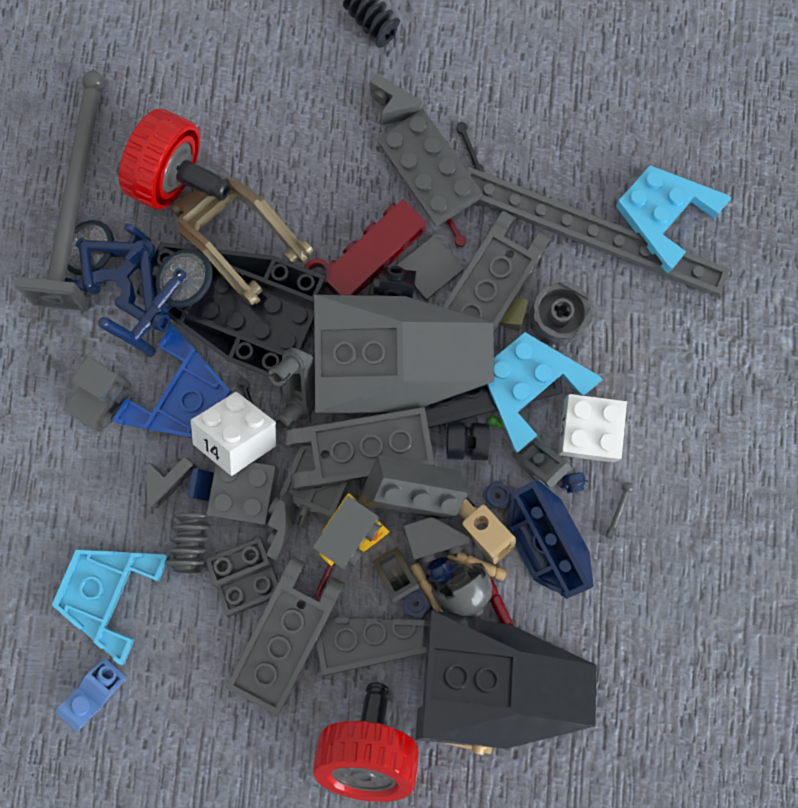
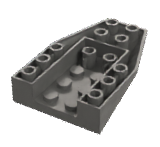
M314 295L315 413H393L417 409L494 382V331L492 322L406 296Z

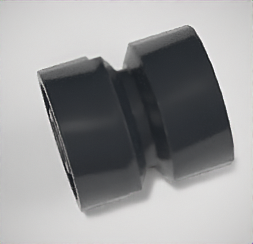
M448 422L447 459L463 460L465 456H469L471 460H488L490 444L489 423H472L470 427H467L464 422ZM467 436H474V446L467 447Z

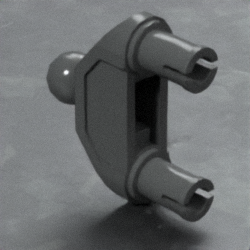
M293 347L286 350L282 361L268 372V374H271L269 379L273 384L282 386L286 382V408L273 419L276 422V428L281 432L289 430L297 420L306 419L315 409V354L311 356Z

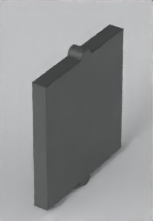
M435 235L397 264L398 267L405 270L416 271L415 288L425 300H428L464 270L451 255V249H446Z

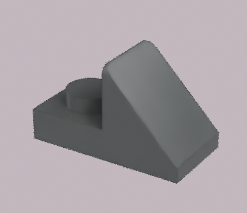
M375 73L370 81V94L380 104L385 105L387 103V106L381 113V124L385 125L404 121L422 109L423 101Z
M537 438L530 441L518 453L514 451L511 454L534 480H539L549 488H552L571 469V466L565 459Z
M185 456L182 459L177 458L167 468L169 473L165 476L154 464L147 462V504L158 509L192 474V470L194 468L197 469L198 466Z

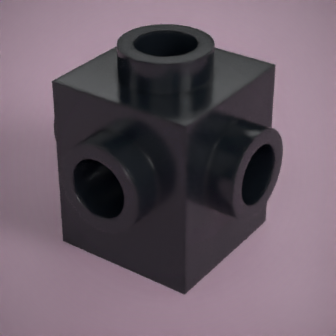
M398 266L383 267L381 277H375L373 293L378 294V296H406L413 299L416 271L405 270Z

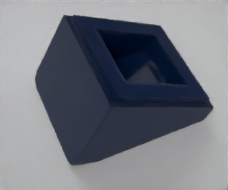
M196 468L192 470L188 492L189 498L209 501L214 472Z

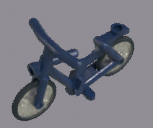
M89 220L75 226L67 270L75 275L82 276V279L73 280L65 278V282L75 283L80 290L94 295L100 293L101 283L107 281L118 283L122 292L120 297L115 299V305L136 318L139 323L132 331H129L107 317H101L98 320V326L135 347L146 356H154L156 353L155 348L143 340L142 336L151 328L162 332L166 331L170 324V317L164 313H167L172 306L186 307L192 305L206 294L212 281V266L209 259L202 252L194 249H183L171 254L158 270L156 277L158 294L155 297L151 260L155 256L156 248L148 236L135 226L126 223L124 230L130 233L131 236L128 242L114 241L111 229L101 221ZM110 257L126 258V261L117 270H100L106 265ZM137 268L141 271L145 310L134 304L136 296L133 284L129 279Z

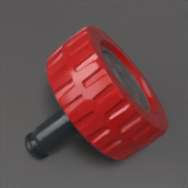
M165 109L152 110L137 124L125 146L119 167V185L122 192L135 201L155 210H162L170 206L179 197L186 185L210 197H216L218 201H223L229 194L231 183L228 179H222L219 175L196 164L200 149L199 129L191 121Z
M372 682L367 685L361 721L334 723L324 728L320 733L315 751L313 775L315 780L325 789L344 797L370 802L397 801L409 796L414 790L418 771L419 749L416 742L410 736L400 730L384 725L388 704L387 696L390 691L385 684Z

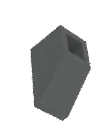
M433 517L404 525L413 559L420 558L421 564L438 559L436 553L448 550L449 555L465 551L464 544L471 543L469 536Z

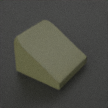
M515 298L499 325L519 331L529 300Z

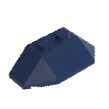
M537 479L511 492L506 528L516 538V548L533 580L550 590L560 593L566 599L592 588L594 583L590 552L562 499Z

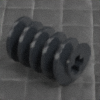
M343 0L345 10H348L350 16L355 18L356 23L362 26V30L369 34V38L376 42L378 48L384 47L393 39L401 21L398 17L391 20L394 12L391 9L385 11L387 4L384 1L378 3L379 0Z

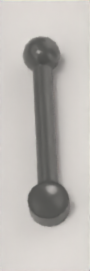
M625 482L622 486L623 494L612 523L606 533V538L612 539L615 534L616 526L628 494L634 488L630 482Z

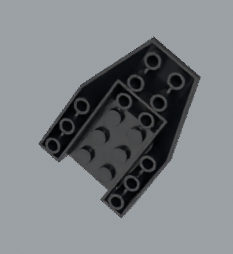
M434 610L425 615L422 646H426L427 651L423 705L417 709L415 740L508 749L596 726L597 665L513 625Z

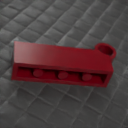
M402 199L397 205L392 203L384 211V217L377 224L372 222L363 232L364 236L357 243L355 241L349 243L343 250L344 255L339 260H332L327 263L322 259H312L305 264L304 268L312 270L313 268L320 267L326 270L327 275L324 289L328 287L335 295L358 296L375 280V277L382 273L383 267H388L426 231L427 222Z

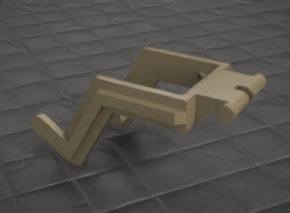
M226 176L224 179L230 181L231 188L223 201H218L216 197H210L196 190L192 194L188 192L170 208L177 216L183 212L176 219L180 224L178 228L180 234L209 259L212 265L247 304L256 305L261 301L258 297L263 291L254 280L247 285L210 241L198 232L200 228L235 198H238L258 213L284 243L288 250L283 255L290 263L294 264L297 260L304 263L307 260L306 255H310L313 249L305 240H298L261 196L238 179L232 180Z

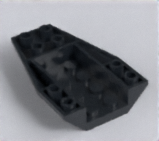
M160 242L151 261L155 297L158 294L156 277L162 263L171 254L179 250L198 249L194 246ZM217 249L247 285L254 280L263 291L258 295L261 301L256 305L247 304L211 263L212 281L206 294L192 305L186 307L172 306L164 314L168 315L170 319L227 361L269 377L271 374H268V372L282 361L286 350L290 347L303 350L314 325V295H323L326 276L275 256ZM190 255L177 259L168 267L164 275L163 287L173 277V272L177 268L183 269L186 275H190L195 279L194 285L188 288L177 301L192 297L198 292L204 282L206 274L205 265L201 258ZM141 282L137 294L144 299Z

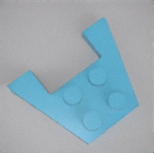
M649 166L619 199L616 208L635 233L642 235L648 243V250L652 255L656 254L663 263L661 267L669 274L686 251L664 236L665 231L689 203H693L715 219L732 197L656 167Z
M526 332L494 358V382L487 384L493 402L496 404L501 416L503 426L511 440L513 450L516 453L537 436L518 412L555 380L562 376L577 394L581 396L586 395L603 380L597 374Z
M75 550L52 606L74 626L94 640L93 642L100 649H104L112 656L117 664L124 665L135 639L107 627L130 572L134 571L160 581L166 567V561L169 560L170 556L166 554Z

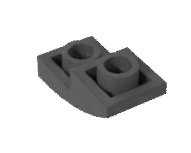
M286 492L280 499L275 498L268 510V514L272 516L267 525L274 529L266 542L271 545L266 556L277 560L284 552L291 533L293 498L289 492Z

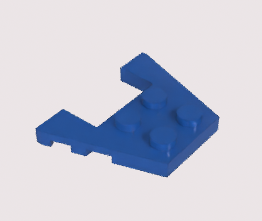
M171 325L158 347L182 361V364L154 410L149 412L125 398L112 420L122 425L192 439L191 419L230 396L232 391L182 334Z

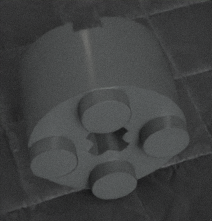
M559 282L544 287L537 295L530 310L531 329L540 339H546L552 345L563 346L574 341L587 327L591 319L592 313L586 293L579 286L570 282ZM558 310L564 312L562 318L557 316Z

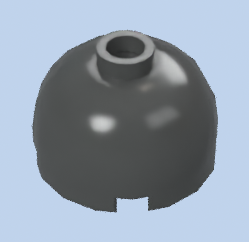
M471 563L473 569L466 571L461 566L452 572L453 576L448 581L440 584L435 583L438 589H432L431 593L443 612L476 618L484 612L483 608L489 603L492 596V582L482 563Z

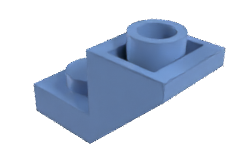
M104 658L84 677L79 688L57 708L55 714L73 730L78 732L102 708L124 682L126 676Z

